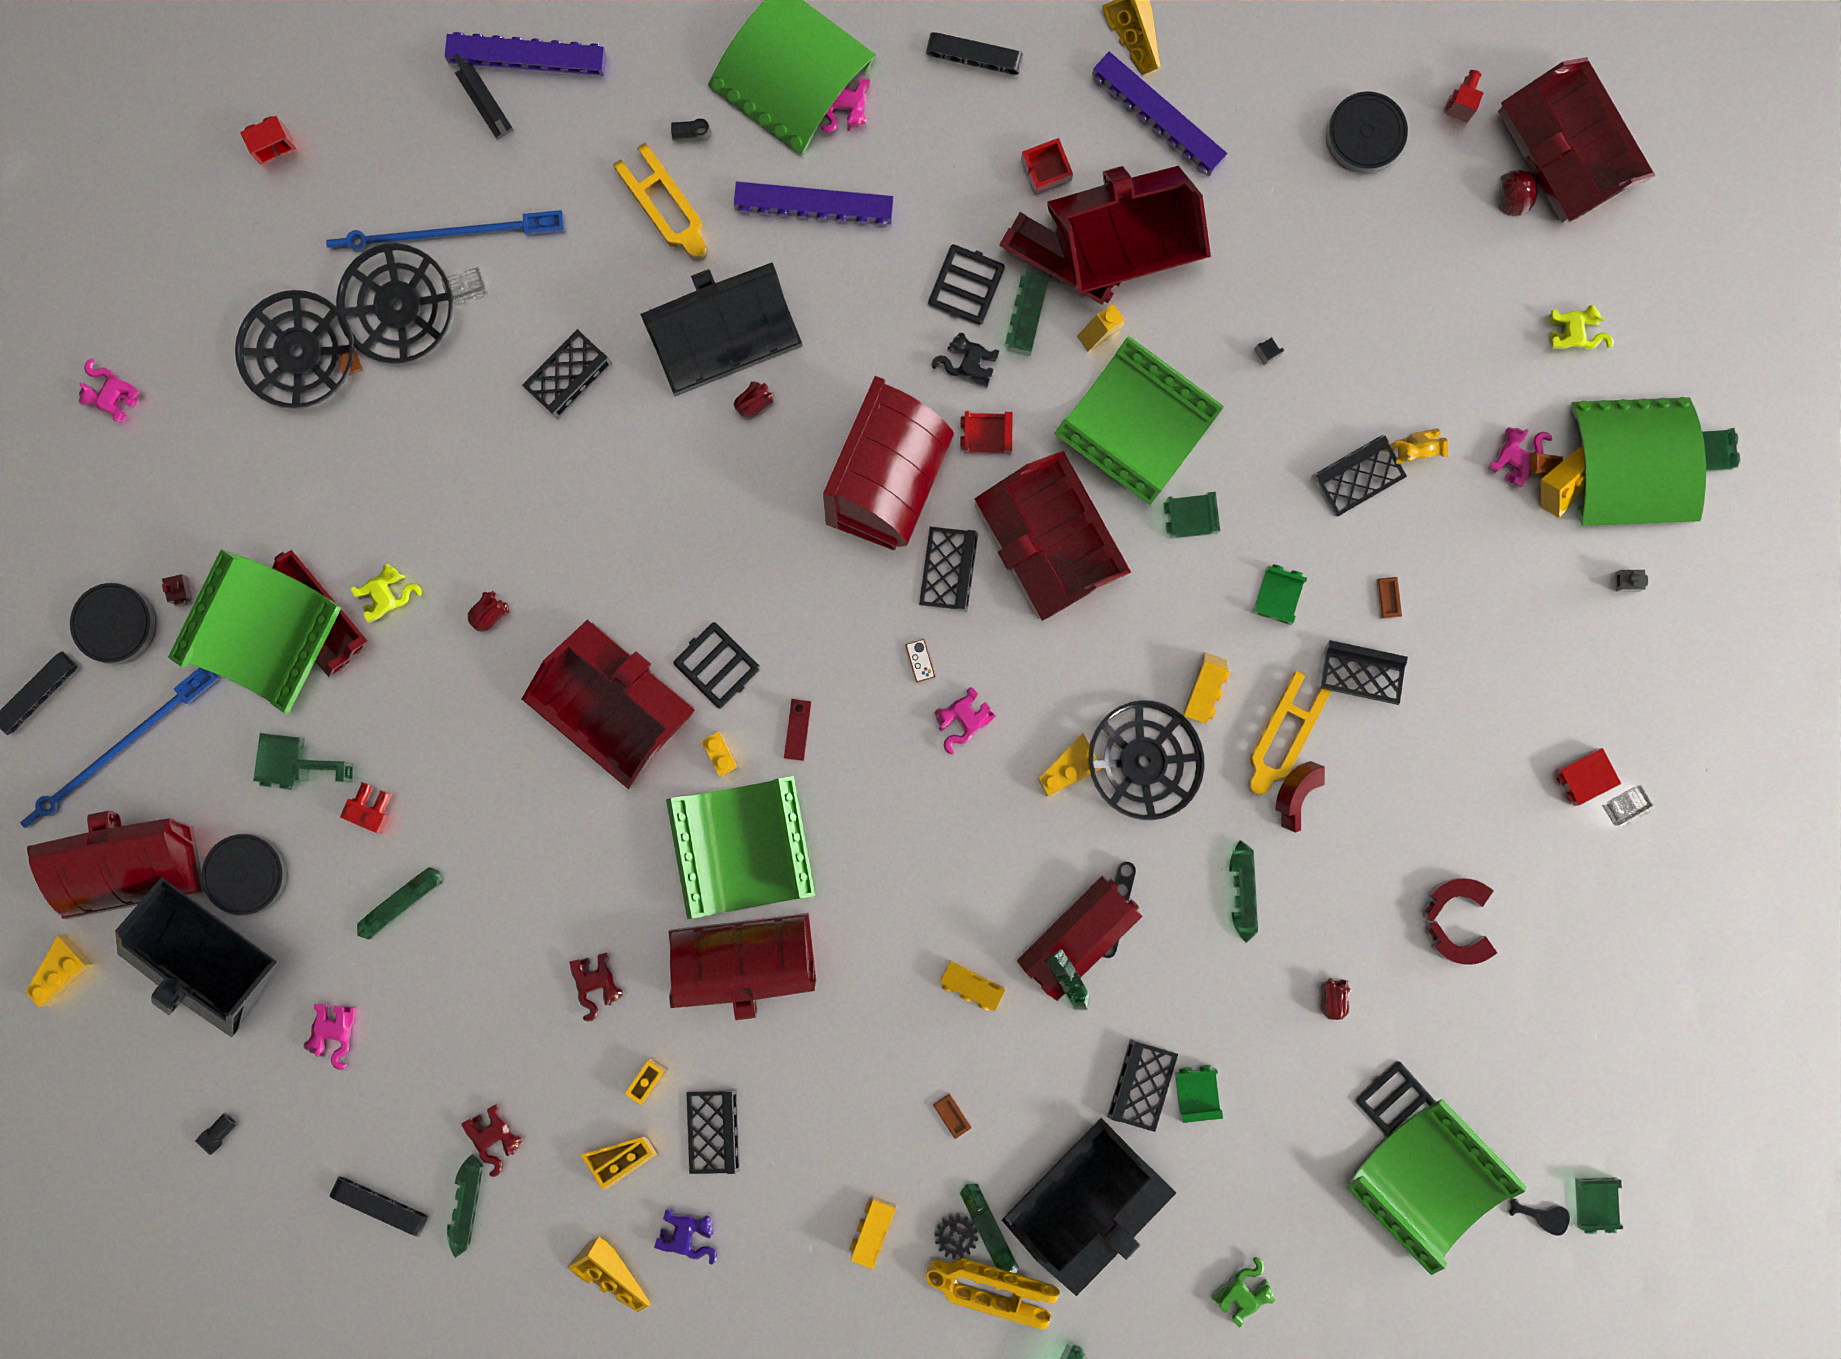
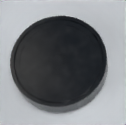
M1371 91L1355 93L1345 98L1331 115L1327 125V143L1332 155L1344 167L1360 173L1377 172L1391 165L1402 152L1408 136L1407 120L1399 105L1388 96Z
M104 583L90 588L77 600L70 616V631L76 646L89 658L108 664H121L135 659L149 646L155 631V616L148 600L137 590L118 583Z
M252 834L232 835L219 841L208 852L202 866V885L209 900L222 911L234 915L256 914L269 908L280 897L286 883V864L281 852L269 840Z

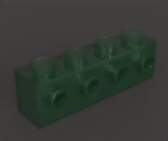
M1026 270L1025 276L1021 275L1019 287L1022 288L1021 295H1016L1014 306L1018 308L1016 314L1012 313L1009 325H1012L1013 329L1012 333H1007L1005 344H1008L1007 351L1031 356L1049 275Z

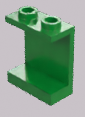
M1273 564L1272 567L1268 566L1262 580L1253 614L1292 625L1296 617L1294 613L1301 590L1307 578L1303 577V573L1292 570L1291 573L1284 571V567Z
M1212 1065L1200 1066V1070H1192V1067L1180 1068V1072H1175L1180 1121L1182 1123L1223 1119L1216 1079L1218 1071L1216 1068H1212Z

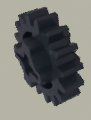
M959 1213L956 1218L949 1214V1220L942 1218L943 1225L937 1224V1228L940 1231L934 1232V1236L939 1237V1239L935 1240V1244H941L938 1250L939 1252L945 1250V1257L952 1254L953 1259L956 1258V1255L963 1258V1253L971 1254L970 1247L976 1248L973 1241H978V1237L974 1236L978 1230L977 1228L972 1229L974 1222L968 1223L967 1216L960 1219ZM957 1223L964 1225L966 1228L962 1229L958 1227ZM950 1226L949 1232L943 1236L945 1228ZM954 1232L961 1235L958 1241L955 1238H951ZM970 1237L968 1244L963 1247L964 1240ZM951 1244L955 1246L956 1250L951 1249L946 1245Z

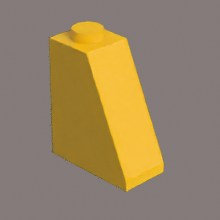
M1113 303L1098 313L1077 337L1089 352L1119 332L1125 319Z

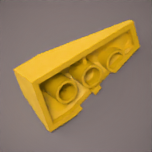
M1113 0L1102 5L1108 25L1112 30L1116 31L1120 37L1119 41L1121 44H1125L1130 52V57L1141 73L1144 75L1159 69V55L1152 8L1149 0Z
M600 1237L589 1242L567 1267L584 1282L589 1284L592 1281L600 1286V1291L603 1293L607 1291L616 1295L617 1301L637 1312L650 1305L649 1300L616 1251L609 1246L607 1241Z

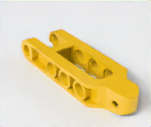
M644 142L637 147V150L641 152L653 172L652 175L640 183L637 182L621 159L612 164L669 246L684 249L689 257L694 260L702 259L706 255L707 248L700 236L702 228L701 219L649 146ZM658 180L661 184L663 183L672 200L676 201L682 214L686 215L690 221L689 227L681 233H674L644 192L646 188Z
M1298 670L1293 673L1249 758L1253 774L1248 786L1253 794L1262 795L1267 793L1274 780L1289 775L1331 694V691L1321 689L1307 712L1291 704L1305 678V674ZM1287 711L1302 718L1304 723L1298 734L1294 736V742L1290 750L1285 753L1283 764L1279 769L1275 770L1264 764L1263 757Z
M965 1258L951 1263L934 1260L929 1264L926 1272L927 1283L933 1288L943 1291L950 1303L1037 1329H1046L1048 1327L1051 1314L1043 1308L1021 1302L1022 1298L1037 1302L1040 1300L1047 1303H1056L1060 1294L1059 1289L1052 1284ZM962 1277L976 1281V1284L982 1283L995 1287L997 1290L1003 1289L1013 1292V1295L1009 1299L959 1284L956 1278L960 1279Z

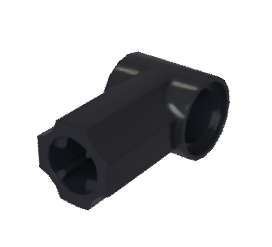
M702 118L694 121L671 122L673 141L693 139L706 141L712 133L708 122ZM699 127H706V130L703 133L697 132V129Z
M223 1113L210 1128H207L199 1135L195 1142L205 1152L212 1155L223 1144L225 1137L238 1124L231 1116Z

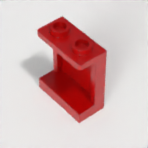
M965 411V416H961L960 426L964 428V436H960V448H964V454H1012L1013 412L991 414L969 413V411Z
M1603 748L1596 749L1579 760L1555 770L1557 782L1560 786L1564 787L1567 792L1565 793L1566 799L1574 806H1579L1622 784Z

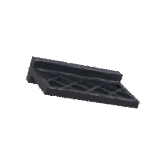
M458 53L455 54L453 57L460 70L455 72V75L496 140L513 131L512 126L472 63L465 65Z
M577 329L522 386L558 420L613 363L608 356L601 352ZM578 336L583 340V348H573V341ZM586 351H595L598 354L594 360L586 361ZM569 352V362H559V356L562 353ZM573 352H583V361H573ZM572 365H583L582 372L578 375H572ZM555 366V376H545V370L548 367ZM559 366H569V375L559 376ZM559 379H569V385L565 389H559ZM541 380V390H532L529 387L534 381ZM545 380H555V389L545 390ZM555 393V399L548 405L545 402V394Z
M1381 435L1313 474V477L1318 482L1338 517L1406 478L1407 475L1401 464H1396L1397 457L1389 445L1386 435ZM1385 448L1389 453L1387 463L1377 460L1379 452ZM1362 461H1373L1370 473L1360 470ZM1376 462L1386 465L1384 476L1373 474ZM1389 467H1396L1401 475L1394 479L1387 478ZM1345 471H1356L1353 483L1342 480ZM1359 472L1369 475L1366 486L1356 484ZM1372 476L1383 478L1381 486L1377 489L1369 487ZM1330 480L1338 481L1335 493L1328 491L1324 483ZM1341 482L1352 485L1349 496L1338 494ZM1355 486L1365 488L1364 495L1360 499L1352 497ZM1337 496L1348 498L1346 507L1338 510L1335 504Z
M930 526L920 606L968 612L978 533L975 530L967 531ZM934 532L943 533L946 539L936 545L933 541ZM957 534L964 535L963 543L956 548L950 539ZM949 541L954 550L945 556L940 547ZM938 550L944 558L934 565L930 560L931 554ZM957 552L961 556V562L953 567L948 558ZM944 561H947L952 569L945 575H942L937 567ZM935 569L941 578L931 584L928 580V574ZM955 572L958 576V582L951 587L945 578ZM944 580L949 589L940 595L934 587ZM933 589L938 598L933 602H926V593ZM951 591L956 596L955 605L946 604L943 600V597Z
M1329 640L1324 651L1325 659L1320 689L1395 705L1400 704L1404 671L1408 660L1407 656ZM1330 657L1338 658L1341 665L1334 669L1329 663ZM1351 661L1357 662L1361 669L1353 673L1347 664ZM1371 665L1376 666L1381 673L1373 677L1367 668ZM1344 666L1350 676L1342 680L1336 671ZM1396 670L1399 671V676L1396 680L1392 681L1386 672ZM1362 671L1370 679L1363 684L1356 677ZM1333 674L1339 683L1336 685L1326 684V679L1329 675ZM1382 675L1389 683L1383 688L1375 680ZM1352 678L1358 687L1354 690L1349 689L1344 682ZM1372 682L1378 691L1374 694L1368 693L1364 686ZM1391 686L1396 692V698L1388 697L1384 690Z
M1130 1039L1107 1117L1113 1121L1155 1132L1178 1054ZM1143 1048L1149 1049L1153 1055V1058L1146 1062L1141 1057ZM1164 1055L1172 1056L1170 1064L1163 1068L1159 1058ZM1156 1060L1160 1070L1151 1075L1146 1065ZM1144 1068L1148 1077L1138 1082L1135 1076L1136 1072ZM1162 1073L1165 1078L1164 1084L1157 1087L1153 1078ZM1150 1080L1154 1090L1144 1094L1140 1085ZM1138 1087L1142 1096L1132 1101L1130 1092ZM1157 1093L1159 1101L1151 1107L1147 1097ZM1145 1100L1149 1109L1139 1114L1135 1104ZM1132 1106L1136 1116L1129 1120L1123 1118L1125 1110ZM1149 1112L1153 1116L1151 1126L1145 1125L1141 1119L1142 1116Z
M737 1090L686 1092L689 1174L738 1173L740 1171ZM716 1095H722V1105L717 1109L710 1100ZM692 1096H699L704 1101L699 1109L692 1104ZM706 1104L715 1111L709 1119L700 1112ZM697 1114L706 1122L699 1130L693 1125V1119ZM717 1114L723 1119V1125L719 1129L710 1122ZM707 1125L716 1132L709 1140L701 1133ZM698 1135L706 1142L700 1150L694 1146V1139ZM717 1135L724 1140V1145L720 1150L711 1143ZM708 1145L716 1152L711 1160L701 1153ZM718 1155L724 1160L725 1168H717L712 1163ZM698 1156L707 1163L702 1169H695L694 1160Z

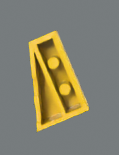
M1580 446L1541 479V508L1558 518L1563 515L1585 488L1583 447Z
M1084 733L1038 778L1046 796H1050L1090 775L1088 757L1090 744ZM1093 754V759L1097 760L1095 754Z
M57 935L25 993L38 1007L48 1006L83 974L92 963L67 935Z
M951 960L939 981L943 984L942 989L953 993L954 990L961 994L960 998L968 1002L974 1000L979 1003L978 1007L989 1011V1009L996 1010L1006 990L1003 986Z
M640 1137L581 1154L601 1189L610 1188L658 1155L647 1137Z
M873 1197L872 1202L867 1201L864 1209L867 1215L864 1221L860 1220L856 1230L860 1233L857 1240H852L849 1251H852L850 1261L874 1270L877 1256L881 1251L882 1243L896 1210V1205Z

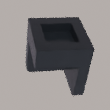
M1272 337L1263 343L1260 342L1254 348L1264 365L1278 358L1285 351L1283 347L1279 349Z

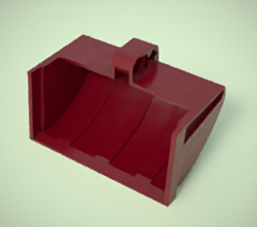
M1587 57L1562 61L1501 102L1502 107L1498 113L1562 224L1567 221L1572 222L1627 188L1644 183L1656 176Z
M1179 165L1132 178L1123 166L1103 171L1104 185L1047 202L1048 211L1052 218L1061 250L1073 275L1075 289L1078 294L1211 257L1203 195Z
M874 376L823 492L826 525L893 551L896 550V547L907 546L954 436L953 430L938 414L925 404L903 391L887 385L885 379Z
M1064 451L1024 465L974 498L976 501L974 506L1000 550L997 552L1006 569L1011 570L1038 620H1046L1095 590L1131 573L1130 568Z
M588 619L542 661L521 700L628 790L637 781L650 760L695 711L694 706L649 670L652 664L637 651L630 654Z
M108 810L88 814V833L27 846L29 865L35 881L46 901L61 915L62 919H71L137 906L161 877L187 896L205 892L202 885L194 827L171 818L122 826L119 814Z
M809 913L670 929L668 931L671 979L670 1008L733 1003L735 1020H744L757 1017L756 1000L815 991L817 979Z

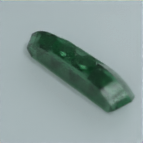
M1240 840L1232 853L1229 865V872H1236V876H1233V886L1237 888V896H1234V906L1238 908V912L1231 913L1238 934L1247 943L1258 932L1254 850Z
M429 867L406 883L357 924V936L368 940L375 937L442 883L440 872Z
M1060 948L1044 961L1073 1010L1087 1011L1090 995L1073 964Z
M474 1154L464 1161L455 1179V1184L460 1186V1188H457L455 1200L458 1201L457 1209L454 1208L452 1213V1221L455 1222L454 1224H447L448 1244L455 1258L466 1251L471 1244L484 1167Z
M966 1184L960 1195L996 1268L1016 1274L1019 1266L979 1185Z

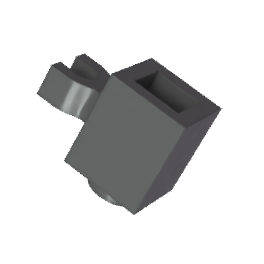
M1619 570L1615 572L1616 592H1640L1646 590L1648 576L1645 575V570Z

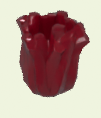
M751 381L749 387L735 399L733 403L734 408L743 418H752L765 407L772 404L775 395L773 392L767 391L768 386L765 383L761 384Z
M493 590L488 593L483 592L481 599L467 613L469 624L477 631L489 630L503 615L509 612L508 604L506 602L503 603L502 600L497 601L494 597L496 593Z
M1330 978L1321 985V1011L1330 1020H1342L1349 1013V994L1352 989L1348 985V980L1341 979L1338 982Z

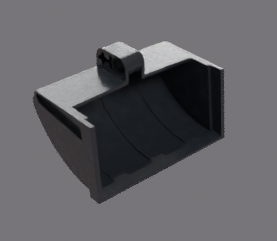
M773 262L715 283L710 269L704 270L691 276L696 291L640 314L674 397L803 347L786 304Z
M162 877L115 930L117 954L158 985L151 995L153 1005L169 1016L182 1003L231 1038L240 1028L241 1023L265 987L270 973L277 966L275 959Z
M1100 1118L1001 1221L1042 1267L1077 1296L1118 1253L1127 1260L1141 1246L1134 1237L1171 1200L1176 1192L1107 1122Z

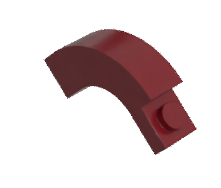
M1309 761L1296 767L1286 777L1278 792L1275 811L1281 813V827L1295 833L1301 831V807L1303 801L1310 791L1325 785V766Z
M1455 878L1446 880L1435 886L1428 893V896L1433 901H1429L1424 907L1423 911L1425 913L1423 917L1429 921H1434L1444 905L1450 899L1459 896L1468 899L1478 907H1483L1494 890L1484 883L1473 879Z
M1431 921L1426 924L1428 928L1427 934L1433 941H1437L1431 945V948L1439 956L1450 962L1465 965L1478 964L1497 954V951L1486 936H1480L1470 944L1458 946L1449 940L1437 921Z

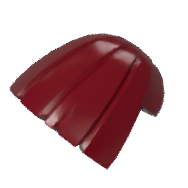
M1513 170L1501 176V179L1504 180L1502 183V193L1505 199L1498 208L1509 216L1526 214L1532 209L1537 200L1538 187L1534 177L1523 170Z

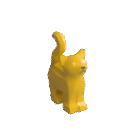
M1436 428L1412 433L1407 438L1396 440L1389 445L1393 451L1398 450L1396 464H1401L1403 462H1411L1415 458L1424 459L1437 455L1448 457V440L1446 438H1439L1441 431Z

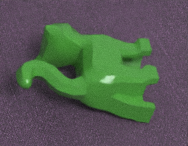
M1258 1257L1253 1258L1256 1264L1255 1269L1244 1268L1240 1270L1236 1277L1220 1287L1211 1296L1218 1304L1220 1303L1219 1308L1224 1313L1229 1311V1305L1233 1302L1239 1306L1232 1316L1233 1322L1239 1328L1243 1325V1319L1246 1316L1255 1313L1261 1305L1272 1304L1275 1301L1273 1291L1266 1279L1259 1285L1255 1293H1252L1244 1283L1246 1276L1256 1277L1264 1271V1263Z

